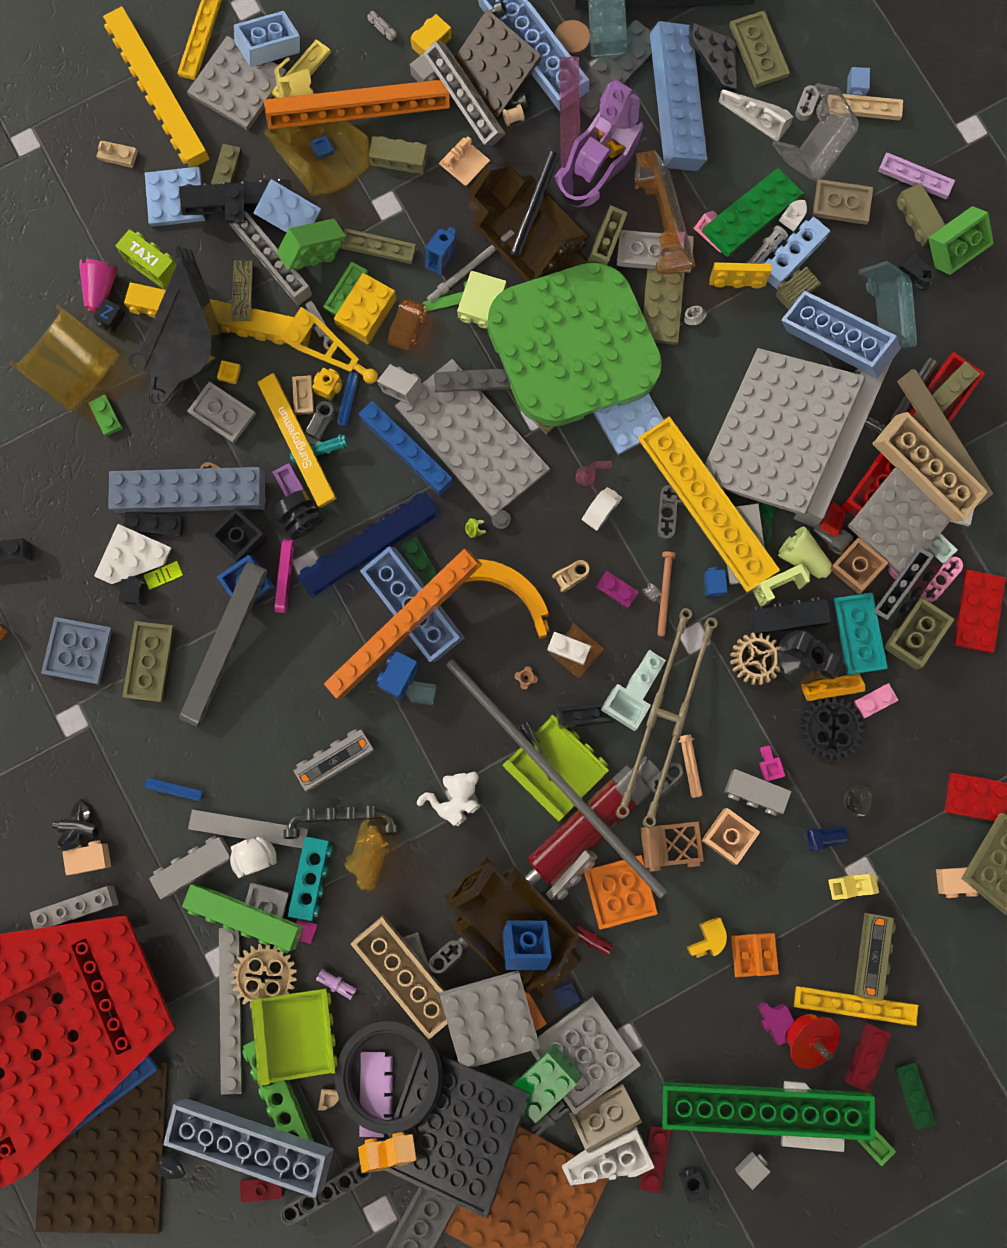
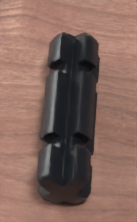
M869 415L864 423L866 427L874 431L876 430L879 434L887 426L884 423L880 424V421Z

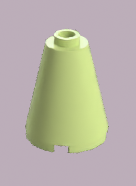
M805 527L799 528L795 531L797 535L792 538L789 537L778 551L780 553L778 556L795 566L802 564L809 574L817 578H826L832 571V563L808 529Z

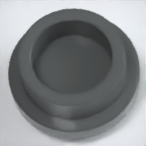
M499 510L492 516V524L498 529L507 528L511 522L509 513L504 510Z

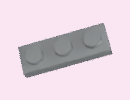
M585 850L546 895L551 900H562L565 898L569 888L572 885H576L581 880V875L594 866V861L598 858L594 852Z

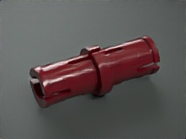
M581 925L577 926L576 930L582 933V935L578 933V939L588 944L587 947H593L605 954V956L610 954V951L604 947L612 950L613 944L599 938L597 933L593 934L581 927Z

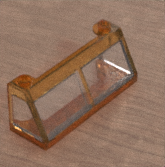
M655 150L637 153L633 181L635 189L642 187L646 190V195L656 194L665 232L659 238L660 251L658 262H656L657 273L664 274L694 268L695 261L670 170Z

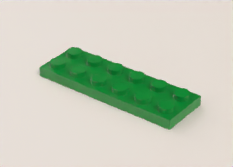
M777 168L703 227L701 232L728 257L784 212L791 203L800 199L804 192Z

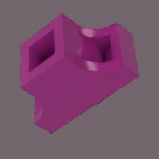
M764 1001L757 1004L764 1019L761 1023L765 1031H770L776 1044L781 1045L785 1043V1034L794 1023L787 1006L781 1004L777 1007H769Z

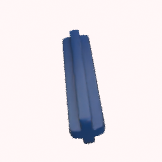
M350 372L348 375L337 423L340 426H347L359 380L358 373Z
M147 778L145 788L196 801H201L203 791L152 778Z

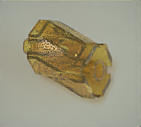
M369 818L361 823L353 853L346 858L347 862L344 864L350 874L353 873L358 878L356 883L362 891L367 890L368 892L377 887L385 856L392 852L390 848H385L388 844L377 827L369 825L372 823Z

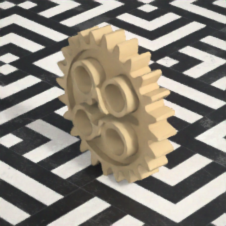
M259 943L256 950L252 945L250 946L251 952H247L244 949V958L237 956L240 963H233L237 971H231V975L236 976V978L231 980V983L237 984L233 988V992L239 991L237 999L244 997L243 1004L250 1001V1008L252 999L290 994L287 990L295 988L290 984V982L297 980L291 976V974L297 972L296 969H290L295 963L294 961L288 962L290 954L283 956L284 952H278L277 946L274 945L270 949V945H266L265 948H262L261 943ZM252 960H259L261 966L257 970H252L249 967ZM279 962L281 968L277 972H272L269 969L270 964ZM263 971H266L268 976H281L282 978L279 980L267 977L265 981H261V977H248L245 974L261 975ZM251 980L258 983V987L253 991L248 990L246 987L247 983ZM275 982L278 984V989L272 993L267 991V985Z

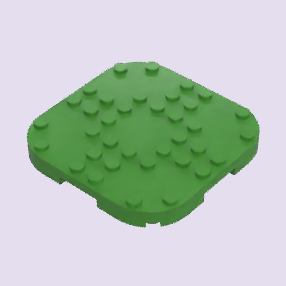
M586 263L512 286L498 294L489 308L488 334L510 380V387L521 411L529 419L543 423L542 425H566L584 419L585 415L614 405L619 407L645 397L657 382L661 371L659 350L628 281L619 271L608 265Z

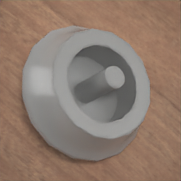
M692 306L685 312L684 321L688 325H699L704 321L707 313L701 306Z

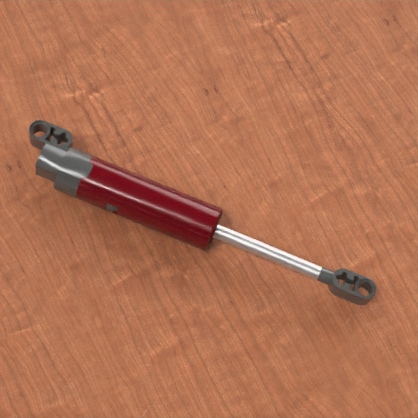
M646 756L641 761L631 792L632 796L628 806L629 814L651 793L655 795L656 784H659L663 771H659ZM670 763L666 775L668 781L664 783V789L661 791L660 797L667 795L683 779V769L680 764ZM626 765L586 803L610 830L623 820L616 816V810L621 805L624 792L627 791L634 767L630 769ZM677 769L680 774L677 777L669 776V771ZM619 809L621 815L626 814L624 809ZM578 810L527 857L528 862L534 869L525 878L533 886L541 878L549 885H554L585 850L590 851L604 837ZM461 937L457 941L448 942L430 959V969L438 974L447 973L465 956V949L469 945ZM453 946H454V947H459V948L457 949V952H458L457 955H456V954H452V953H453V949H452ZM439 959L444 961V967L441 970L436 968V962Z

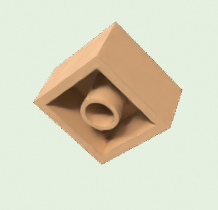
M724 808L701 841L733 865H737L760 832L731 810Z

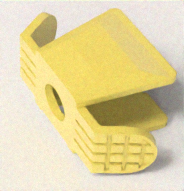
M289 57L275 68L274 73L279 98L314 94L313 90L309 87L311 78L308 69L280 78L279 69L290 60Z

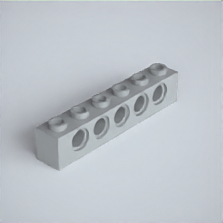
M435 41L423 55L483 144L493 146L506 133L446 44Z
M246 211L245 223L230 224L297 306L312 296L308 284L295 269L287 270L277 254L278 249Z

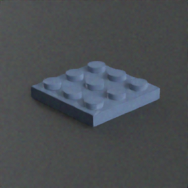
M55 617L41 674L100 685L113 628Z

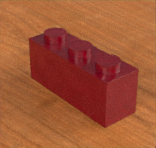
M865 1024L844 1079L847 1083L870 1093L891 1034L871 1024Z

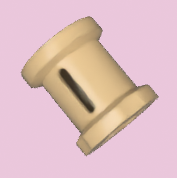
M520 104L516 108L507 111L505 109L502 110L507 127L513 122L525 120Z

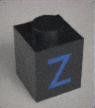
M104 298L93 318L101 329L105 331L109 329L115 332L126 313L120 306Z

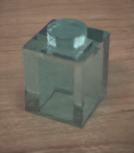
M413 681L412 686H408L407 697H409L410 702L433 706L437 686Z

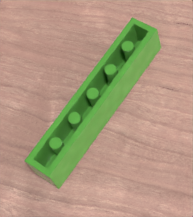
M200 884L190 885L182 906L191 915L199 916L200 914L205 916V920L208 922L222 923L223 928L227 930H239L242 936L247 938L256 937L259 939V943L268 946L273 944L277 946V950L284 953L296 950L304 926Z

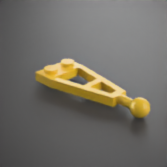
M302 307L281 337V340L298 351L349 372L354 369L363 375L365 382L369 384L375 383L378 379V373L374 369H366L358 364L359 359L316 316ZM314 323L333 341L325 355L301 345ZM337 347L352 359L349 365L331 358Z

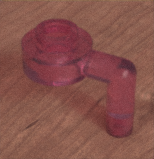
M594 461L589 467L579 468L576 473L577 483L580 486L592 485L596 469H610L612 467L611 461Z

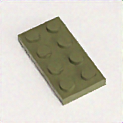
M765 11L730 21V29L755 88L789 77V69Z
M647 269L643 317L655 343L678 344L684 272Z
M135 621L123 698L163 703L175 628L173 625Z

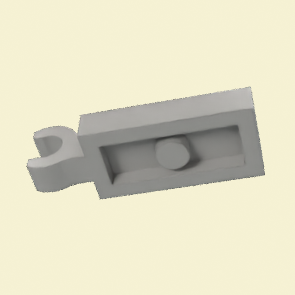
M313 302L306 303L307 311L316 316L327 327ZM316 325L314 329L319 337H324L323 345L325 350L328 351V344L333 343V341Z

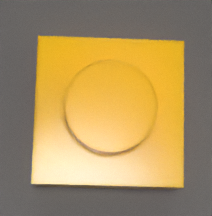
M221 361L217 379L237 384L241 370L240 364Z

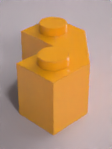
M404 1132L393 1133L392 1138L386 1141L378 1142L377 1138L365 1140L364 1145L358 1147L361 1173L388 1169V1167L407 1165L416 1161L413 1135H405Z

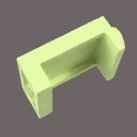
M471 271L457 310L458 318L462 322L477 323L478 326L487 329L489 308L496 296L507 288L506 281Z
M800 564L759 583L753 590V593L759 605L764 607L775 598L771 590L790 581H794L800 590L810 582V574Z

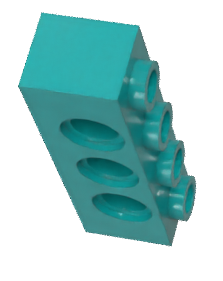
M305 837L288 917L313 921L315 917L319 916L320 905H318L319 897L323 896L325 888L322 885L323 877H327L329 866L326 865L327 858H331L333 846H330L331 841ZM315 853L319 854L321 858L320 863L317 865L311 861V857ZM310 873L316 876V882L313 885L307 881V876ZM305 893H309L312 896L310 904L303 902V895Z

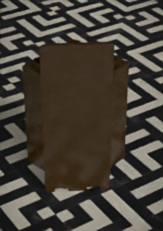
M506 161L487 164L467 193L472 199L468 207L477 215L473 225L528 282L586 264L588 259L581 250L587 245L586 241L590 236L547 191L521 256L517 257L511 254L537 181L531 175L521 177ZM509 230L514 232L505 242L501 240V237Z
M485 856L475 871H470L459 881L460 884L457 888L444 895L448 900V904L459 915L452 928L498 976L517 971L506 970L502 935L506 921H547L551 960L546 970H519L526 993L533 989L540 998L546 996L582 959L574 950L579 934L516 867L501 873Z

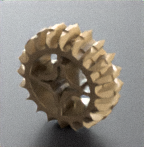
M751 633L750 638L748 635H744V641L739 639L737 641L738 645L733 646L736 652L730 654L731 657L736 658L730 661L731 664H737L733 671L739 670L740 673L737 677L740 678L744 675L745 683L749 678H751V685L756 683V679L759 685L763 684V679L769 683L771 681L770 677H777L775 672H781L777 666V650L779 646L774 647L777 641L773 640L770 643V636L767 635L763 639V633H759L757 638L754 633ZM753 644L762 645L767 650L760 651L757 649L756 646H753ZM747 646L749 658L743 662L742 652ZM765 655L761 658V660H759V662H750L755 656L758 657ZM771 655L772 663L769 670L766 671L765 659ZM753 666L761 674L752 673L746 667Z

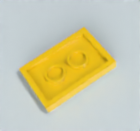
M714 263L709 285H714L715 287L733 286L735 288L752 286V288L765 287L772 271V264Z

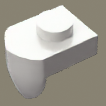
M797 200L791 203L779 219L782 224L793 232L807 212L805 200Z

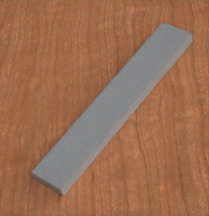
M192 810L188 827L190 830L250 839L263 834L264 838L270 843L303 848L304 839L308 836L309 830L295 827V829H299V838L283 839V830L287 829L288 825Z

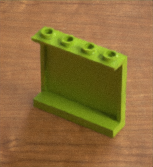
M552 715L535 733L540 740L539 745L549 764L581 798L609 771L606 768L608 764L601 757L597 759L592 754L594 750L586 743L583 745L578 740L580 737L575 731L571 730L569 732L566 728L559 729L557 717L555 718ZM531 738V740H532V742H533L535 748H536L537 751L539 752V750H538L536 744L534 743L533 739ZM522 748L503 764V767L558 822L574 807V804L552 781H549L547 775Z
M326 989L251 1000L259 1085L335 1073L338 1063L336 1055H333L335 1036L331 1034L330 1026H333L332 1013L329 1014L328 1005H331V997Z

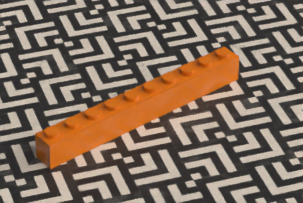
M441 80L265 99L264 106L268 128L276 129L450 108V93Z
M463 549L336 671L324 685L335 698H344L483 564L470 550Z

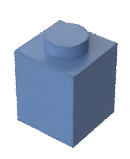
M852 67L847 78V94L866 96L870 86V68Z

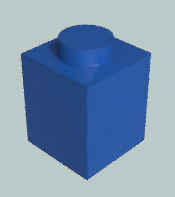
M719 567L708 568V571H705L703 574L705 596H725L728 592L725 569L720 570Z

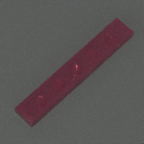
M579 57L559 58L561 168L566 167L575 139L580 136Z

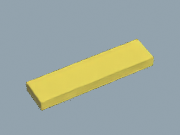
M315 40L285 76L308 69L311 77L331 53L330 49L318 40ZM277 85L272 91V95L275 98H279Z

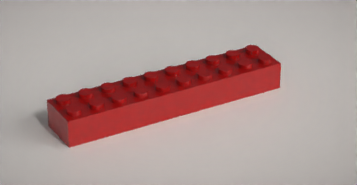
M953 352L927 386L930 394L933 395L966 360ZM968 361L966 362L980 375L942 412L949 424L985 374ZM914 407L909 411L911 416L916 412ZM880 452L841 507L856 517L896 467Z

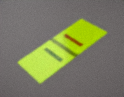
M175 561L145 574L144 578L150 590L183 576L178 562Z

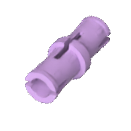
M324 969L320 971L319 976L316 978V981L331 988L332 992L336 991L349 1000L352 999L357 988L342 981L341 977L337 978Z

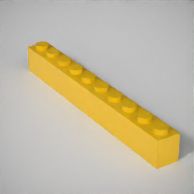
M121 6L104 15L103 17L106 21L104 27L109 35L113 34L115 37L112 40L116 48H121L123 51L120 54L124 62L130 63L131 66L128 68L134 78L138 77L139 81H137L140 90L142 92L146 91L147 95L145 98L150 107L154 105L155 110L153 112L158 121H163L164 124L161 126L166 135H171L172 139H170V142L174 149H179L181 152L178 155L182 163H187L190 168L197 167L210 160L123 7Z
M130 283L124 304L134 314L144 313L154 318L166 290ZM210 299L221 332H233L241 337L252 336L260 341L271 340L278 345L287 344L281 340V337L294 317L251 308V321H232V304ZM313 327L301 343L302 346L308 348Z

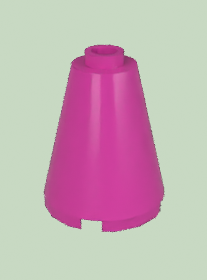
M82 259L80 260L79 267L84 307L88 308V312L96 313L104 298L108 299L118 270L116 265L113 264L111 268L107 266V262L86 259L84 263Z

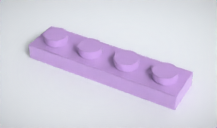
M887 152L878 170L880 173L912 186L922 183L926 192L943 199H947L955 182L951 178Z

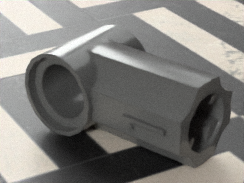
M323 401L317 405L316 413L305 431L306 434L319 441L336 415L334 408L329 402ZM325 408H329L330 413L325 416L322 415V411Z
M820 523L812 531L828 543V547L833 552L842 555L854 540L848 532L842 529L834 537L820 529Z

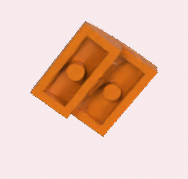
M775 933L731 936L735 977L779 974Z

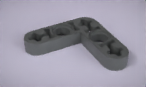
M666 485L662 488L659 501L657 534L660 539L665 541L670 540L675 534L677 505H684L680 498L679 500L676 499V495H672L669 499L664 494L667 493V490H671V494H676L671 485ZM670 508L673 511V515L667 518L662 514V510ZM665 522H669L668 530L671 531L668 536L664 535L665 533L661 531L665 528Z

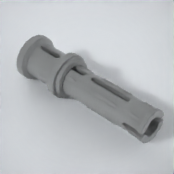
M775 226L771 235L763 240V245L747 263L753 264L762 255L755 263L761 264L771 252L778 249V245L783 240L788 238L787 232L782 227Z

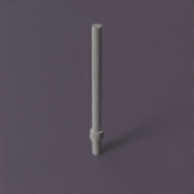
M509 230L501 237V240L505 242L514 232ZM493 245L489 246L449 280L438 285L437 289L427 297V300L432 303L441 295L444 296L454 284L497 249Z

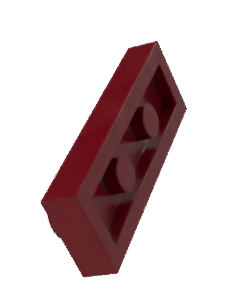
M650 1124L646 1148L654 1168L641 1174L639 1189L660 1193L671 1130Z

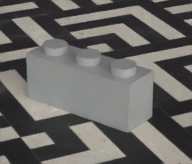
M736 769L732 770L724 791L729 794L728 798L735 801L745 800L747 801L746 805L758 809V806L766 809V813L777 816V813H784L791 791Z

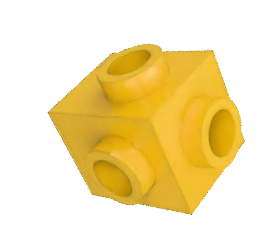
M322 368L321 372L315 375L312 386L314 392L332 401L334 395L338 394L342 388L339 373L333 369L327 370Z

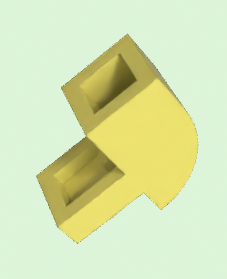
M875 873L854 874L828 880L833 900L879 893Z

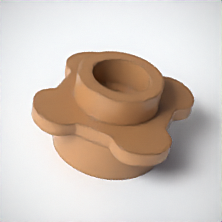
M529 666L515 674V679L520 682L522 689H527L529 685L535 684L538 681L537 676H534L532 668Z

